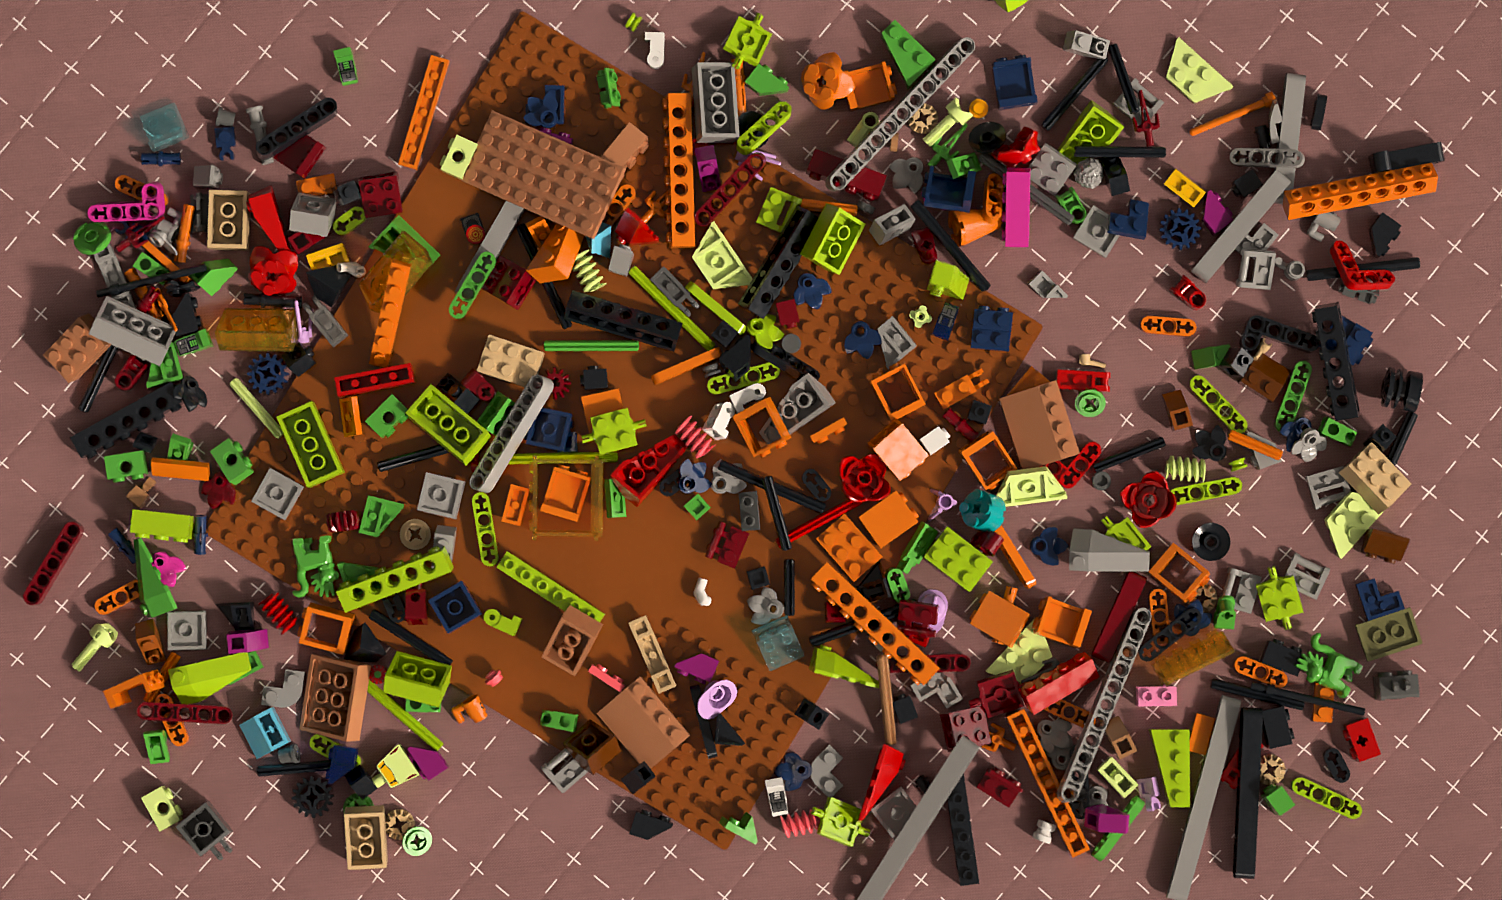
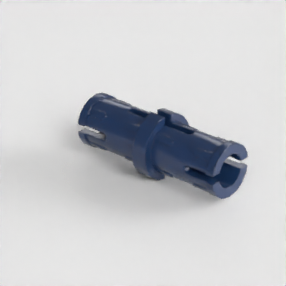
M159 151V153H141V164L159 166L168 164L181 165V153H164L163 151Z
M195 515V532L192 535L194 537V554L204 555L206 554V537H208V532H206L207 515ZM200 527H201V542L199 543Z
M115 528L108 536L118 546V550L123 552L132 564L136 563L135 550L131 545L132 542L127 540L118 528Z

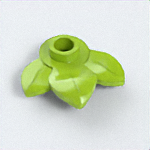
M767 314L764 319L754 318L747 324L748 333L755 337L756 342L760 346L771 349L773 342L780 340L784 336V333L774 325L776 321V316Z

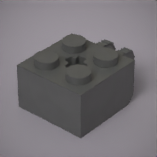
M1412 670L1397 671V675H1393V672H1380L1377 677H1373L1375 700L1383 701L1385 699L1416 698L1420 696L1418 674H1412Z
M210 801L205 802L176 826L200 857L211 850L216 858L221 861L223 855L215 847L219 842L227 852L231 853L233 851L232 847L224 839L233 830ZM202 824L208 826V833L201 831L203 828Z

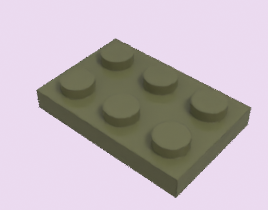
M1411 607L1355 625L1367 662L1423 644Z

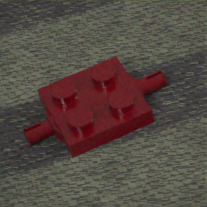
M1012 669L976 681L979 697L968 700L970 708L982 705L987 717L991 718L1024 707L1022 696L1018 689L1031 682V680L1019 684Z

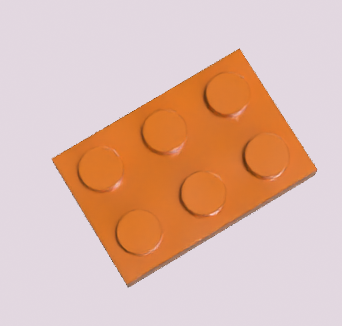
M845 513L816 538L853 582L883 557Z

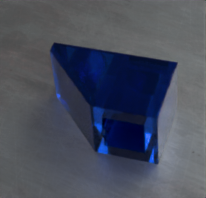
M335 744L333 748H330L328 759L331 760V766L327 767L326 770L328 784L335 783L356 767L358 747Z

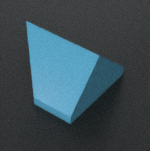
M602 222L595 239L585 237L591 253L610 258L611 225Z

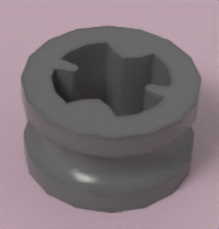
M718 363L702 368V371L706 373L704 375L705 378L721 373V370L717 368L719 366Z

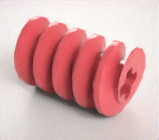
M691 415L677 427L675 434L682 433L680 440L687 439L685 446L693 445L690 452L698 451L695 457L699 458L708 453L716 444L710 446L712 439L705 440L707 433L700 434L702 427L695 428L697 421L690 423Z
M809 809V815L804 810H802L801 816L794 812V818L788 813L785 820L780 815L783 833H785L787 838H790L791 832L797 837L799 830L802 835H805L806 829L812 834L814 827L818 830L820 817L812 815V809Z

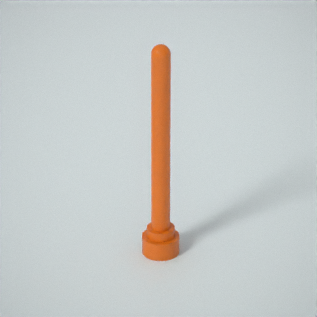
M1272 91L1268 92L1257 102L1190 129L1189 134L1195 136L1262 107L1270 108L1272 101L1276 98Z

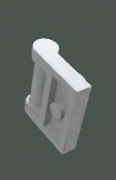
M1135 78L1131 82L1132 88L1138 93L1139 90H1142L1144 98L1153 105L1152 109L1147 107L1151 119L1164 102L1153 96ZM1122 93L1113 105L1131 120L1135 117L1138 126L1141 125V108L1138 113L1131 114ZM1136 97L1140 108V100ZM1143 109L1144 120L1146 121V120H1147V117H1146L1145 109Z
M1241 248L1240 254L1242 259L1236 286L1271 290L1276 252ZM1249 257H1255L1252 279L1246 280Z
M1343 466L1306 476L1315 510L1320 509L1321 506L1341 501L1351 491L1349 483L1339 474L1344 468ZM1342 486L1343 492L1319 499L1317 493Z
M1295 552L1284 577L1294 575L1298 592L1317 600L1330 572V568L1326 566L1323 568L1300 557L1301 555ZM1299 564L1320 574L1319 579L1295 569L1296 565Z
M1228 567V577L1222 596H1230L1235 577H1241L1234 598V609L1251 614L1258 592L1256 584L1260 583L1262 577Z
M565 748L551 761L541 766L542 771L562 793L567 791L588 772L580 767L573 758L556 774L552 769L570 754Z

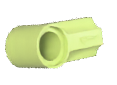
M867 112L863 115L861 121L847 139L851 145L856 147L879 123L877 114ZM872 117L876 123L873 126H868L865 124V119Z

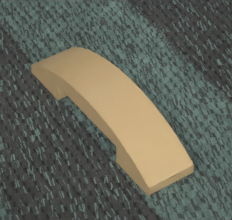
M645 615L629 622L628 624L658 694L676 687L647 616Z

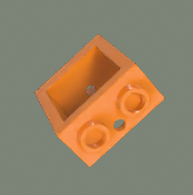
M897 362L889 366V371L885 373L879 371L873 374V379L870 380L890 422L926 405L905 363L900 365ZM902 370L917 400L891 412L877 383Z
M771 397L763 399L732 416L753 457L760 455L763 458L771 453L770 449L774 447L779 449L787 445L786 441L791 438ZM766 408L781 438L761 448L746 419Z
M991 429L958 450L985 490L996 488L999 485L998 482L1005 478L1008 471L1017 470L1016 465ZM992 441L1008 466L984 481L969 456Z
M1174 542L1149 570V574L1185 604L1187 601L1191 602L1198 593L1196 591L1200 586L1204 587L1210 580L1209 571ZM1177 554L1201 572L1184 594L1160 575Z
M310 603L307 608L304 607L302 613L304 623L303 626L300 625L297 636L300 637L299 643L344 655L348 647L355 614L345 613L344 611L315 603ZM312 613L344 621L338 645L307 637Z

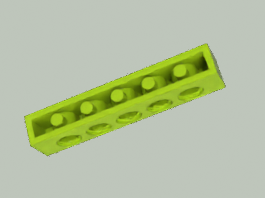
M435 546L424 555L417 553L410 557L411 560L406 562L399 560L392 564L393 567L387 569L386 567H381L375 570V574H363L357 577V581L351 582L348 580L341 583L336 593L344 612H349L451 572L454 566L445 546L442 548ZM425 561H432L434 563V567H427L425 565ZM413 567L416 570V574H409L407 568ZM390 574L397 575L399 581H392L390 579ZM372 581H378L381 584V588H375L372 585ZM354 589H362L363 595L356 594Z
M508 551L496 567L563 611H566L569 605L599 622H601L605 615Z

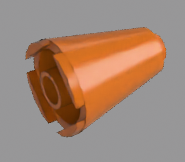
M970 209V213L951 210L948 213V225L954 232V234H951V237L959 247L965 246L1001 228V224H1003L1002 215L995 224L987 223L982 217V209Z

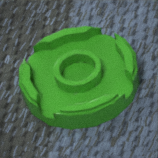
M92 221L89 224L86 222L73 235L74 245L80 253L85 255L99 253L111 241L110 229L104 222Z

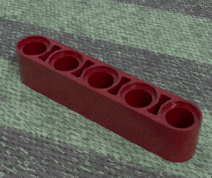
M756 152L750 155L702 205L694 217L695 222L699 226L710 224L766 165L764 154ZM755 156L761 160L759 167L754 166L752 163V158ZM741 170L747 172V180L740 179L739 172ZM728 184L734 186V194L727 193L726 186ZM714 198L721 200V208H716L713 205ZM701 212L708 214L709 220L707 222L700 219Z
M68 522L63 527L23 594V599L27 604L39 605L46 597L84 533V528L80 523ZM73 525L78 528V532L74 536L69 532L70 527ZM62 542H66L68 545L66 552H61L59 549ZM53 558L58 561L55 569H52L49 565L50 560ZM42 575H46L48 578V582L44 586L39 581ZM33 591L38 595L35 602L30 600V593Z
M1128 571L1091 656L1110 663L1144 588L1147 577L1134 571Z
M964 654L926 655L936 665L939 658L943 657L947 660V666L939 669L937 672H962L969 669L971 664L969 657ZM893 657L888 658L890 673H909L907 670L903 672L896 665L898 662ZM960 657H964L967 661V665L964 668H959L956 664L957 659ZM917 659L911 662V668L914 671L920 670L918 667L919 660Z
M143 702L137 708L138 717L148 721L224 725L232 719V711L228 707ZM148 706L151 709V714L146 717L142 716L140 708ZM162 707L170 709L171 714L169 717L164 718L160 715L159 711ZM187 708L190 711V716L187 719L181 718L179 716L180 709ZM202 709H206L209 712V718L206 720L199 718L198 713ZM222 710L227 711L229 714V718L226 721H221L218 718V713Z

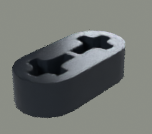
M1317 94L1310 129L1321 130L1327 95Z
M680 468L660 483L659 489L664 496H672L680 490L676 481L680 477ZM673 481L676 483L671 488V493H669L668 491H663V489L665 488V483H667L668 485L671 484Z
M813 469L806 470L802 476L803 483L818 501H827L831 496L830 487L817 471ZM807 473H814L816 475L814 478L817 482L816 485L811 481H806ZM818 485L821 489L826 488L828 490L826 498L823 496L818 497L819 490L816 488Z
M395 593L393 597L395 604L392 605L391 601L382 598V601L391 621L399 623L405 620V607L399 593ZM394 606L397 607L398 611L403 612V614L400 615L401 619L399 620L397 617H393L392 615L395 613V610L393 608Z
M1334 748L1325 750L1323 760L1332 778L1339 783L1348 781L1350 770L1341 753ZM1329 752L1337 754V756L1335 757V761L1337 762V764H1334L1332 760L1327 759L1329 757ZM1338 766L1341 771L1346 772L1343 779L1336 776L1338 774L1336 767Z

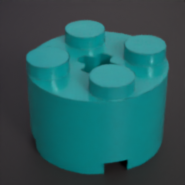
M975 489L960 504L959 510L966 525L987 532L995 531L1002 525L1006 506L1001 497Z

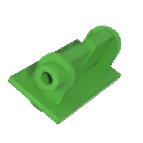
M604 68V70H599L596 75L599 89H606V91L599 92L601 105L604 106V109L612 108V106L620 107L621 96L617 90V75L614 69Z

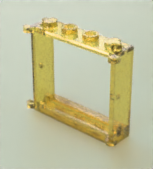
M533 455V462H530L529 473L533 474V481L529 482V493H533V500L529 501V512H533V520L529 519V531H533L532 540H537V536L594 537V541H598V537L603 536V458H599V456H595V458L537 457V455ZM538 463L591 464V531L538 530Z

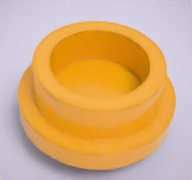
M976 99L971 102L969 112L973 114L974 118H983L988 112V105L984 100Z

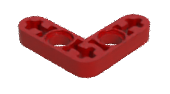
M1338 240L1331 246L1330 254L1344 285L1348 289H1389L1395 282V276L1388 270H1359L1350 248L1345 242ZM1343 263L1348 264L1350 268L1344 266ZM1366 277L1370 278L1373 283L1369 282Z
M1087 443L1068 467L1059 460L1055 461L1058 464L1059 470L1052 474L1062 487L1067 489L1074 487L1101 454V446L1098 443ZM1088 446H1096L1095 451L1097 454L1090 455L1089 459L1092 461L1089 463L1081 454L1084 453L1086 456L1089 452ZM1077 460L1085 462L1086 467L1084 470L1079 471L1075 468ZM1072 468L1075 473L1079 474V477L1077 478L1074 475L1071 479L1073 483L1065 485L1063 477H1068L1072 473L1069 469Z

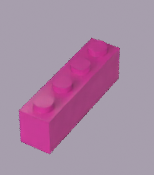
M1007 168V173H1003V185H1006V192H1003L1002 203L1006 204V211H1002V222H1006V229H1002V241H1005V247L1029 246L1031 168Z

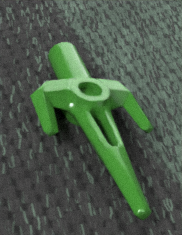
M964 124L942 146L938 145L942 136L932 145V149L936 154L927 163L929 167L930 165L935 167L942 158L948 161L959 154L957 150L950 156L949 151L967 128V124ZM953 138H955V140H954V141L951 143V145L947 148L946 146L948 145V143H949Z

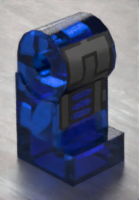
M947 302L944 303L932 332L933 336L946 341L949 340L959 310L958 306Z

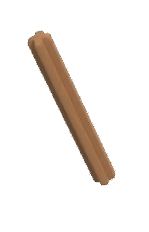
M881 654L877 655L876 659L885 743L893 745L896 744L897 740L888 656Z

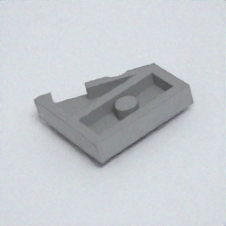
M894 316L878 328L888 369H890L889 366L897 363L917 346Z

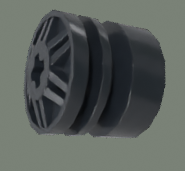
M1389 367L1381 386V406L1388 407L1390 404L1391 408L1395 409L1398 402L1401 401V410L1416 412L1422 392L1423 374L1408 371L1404 379L1402 369H1398L1395 375V368Z

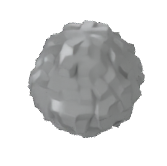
M1086 158L1080 161L1074 168L1075 181L1084 188L1093 189L1099 186L1104 176L1101 163L1094 158Z

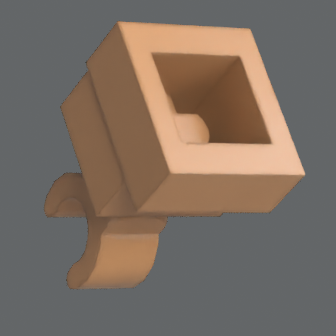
M149 477L141 488L136 485L127 494L126 498L141 510L145 502L150 498L147 492L154 487L156 481Z

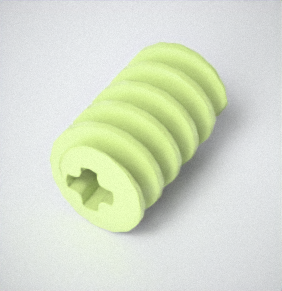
M589 249L577 254L574 262L575 266L572 269L573 272L580 271L576 277L577 279L583 278L579 283L580 285H586L583 288L584 292H592L606 285V283H600L603 276H596L600 270H593L596 262H589L593 256H586Z
M1171 455L1168 461H1166L1165 479L1168 478L1169 474H1171L1172 480H1175L1176 476L1179 475L1180 481L1186 476L1188 482H1190L1192 477H1194L1195 482H1198L1199 478L1202 477L1204 483L1206 473L1204 459H1201L1198 463L1197 459L1193 458L1190 463L1189 457H1185L1184 461H1182L1181 456H1178L1175 461L1174 456Z

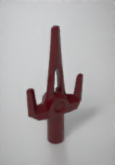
M1139 90L1142 123L1138 126L1135 117H1133L1134 131L1138 133L1144 132L1146 146H1154L1152 130H1157L1160 127L1158 113H1155V123L1150 121L1143 92ZM1143 109H1145V113H1146V117H1147V120H1146V121L1144 120Z
M162 216L138 231L133 232L132 230L138 225V223H135L125 232L128 238L115 246L116 249L121 252L131 244L134 248H139L148 242V239L139 243L140 238L165 219V217Z

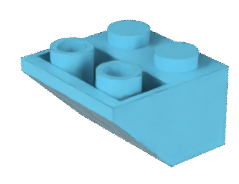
M274 707L239 725L256 759L291 742Z

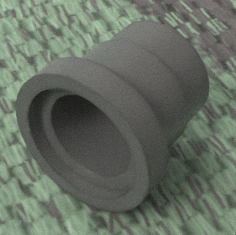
M219 107L215 125L219 126L220 124L233 127L236 113Z
M291 744L290 747L279 749L278 751L279 760L282 764L300 762L301 757L297 744Z

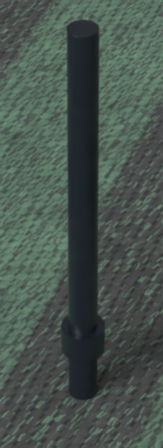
M204 263L120 285L119 283L112 284L108 288L96 290V295L98 298L111 294L112 296L119 295L123 291L207 271V266Z
M1256 682L1251 683L1250 689L1265 692V695H1278L1362 716L1365 714V708L1277 688L1269 683L1267 685Z

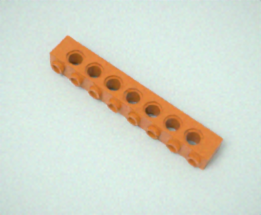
M668 93L662 100V108L666 110V117H663V129H666L663 146L667 148V156H664V167H667L664 184L668 186V194H665V205H668L665 222L669 224V232H666V243L669 244V248L695 247L691 93ZM673 109H678L681 112L680 118L673 116ZM674 128L681 130V137L674 136ZM674 147H679L682 150L681 156L674 154ZM675 166L682 168L683 173L681 176L674 173ZM675 185H679L683 188L682 195H678L675 193ZM676 204L682 205L684 209L682 214H678L675 211ZM677 223L684 226L683 233L676 231L675 226Z
M1427 163L1286 190L1283 196V209L1287 219L1292 220L1436 192L1438 175L1433 164Z
M826 562L811 578L813 581L811 585L819 593L821 590L826 593L827 596L825 598L833 606L837 604L841 608L839 612L847 619L851 617L855 621L853 625L860 632L865 630L869 634L868 639L875 646L879 643L884 648L882 652L889 659L891 657L898 661L896 665L903 672L907 670L912 675L910 679L917 685L921 683L924 686L940 669L830 564ZM834 580L837 583L836 590L829 591L826 588L827 581ZM843 593H848L851 596L849 604H843L840 601V596ZM858 606L865 609V615L861 618L856 617L854 614V610ZM877 620L879 622L878 630H870L868 627L869 621ZM885 633L892 634L893 642L891 644L883 642L882 637ZM900 646H904L907 649V655L903 658L899 657L896 653L897 648ZM915 659L919 660L922 665L918 671H914L911 668V662Z
M1022 708L1005 716L1070 856L1073 858L1090 850L1069 803L1061 802L1057 798V790L1060 784L1025 709Z

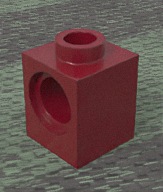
M795 299L776 303L780 326H785V329L797 327L796 324L800 323Z

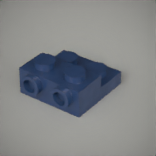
M978 306V309H974L970 348L1009 352L1013 312H1009V308H998L997 311H992L989 306Z
M1342 316L1352 367L1355 363L1358 365L1364 355L1361 352L1364 347L1368 348L1374 339L1371 337L1373 332ZM1327 340V344L1330 347L1337 346L1335 340Z
M542 408L524 437L526 444L564 452L572 414Z

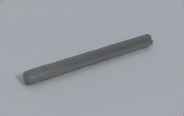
M982 153L979 156L978 160L1003 178V173H1007L1006 166L990 154ZM1030 184V198L1066 225L1072 223L1074 220L1072 214Z

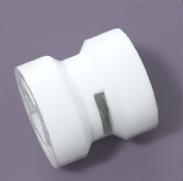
M1038 819V829L1033 833L1032 838L1050 844L1052 840L1051 832L1055 831L1056 825Z

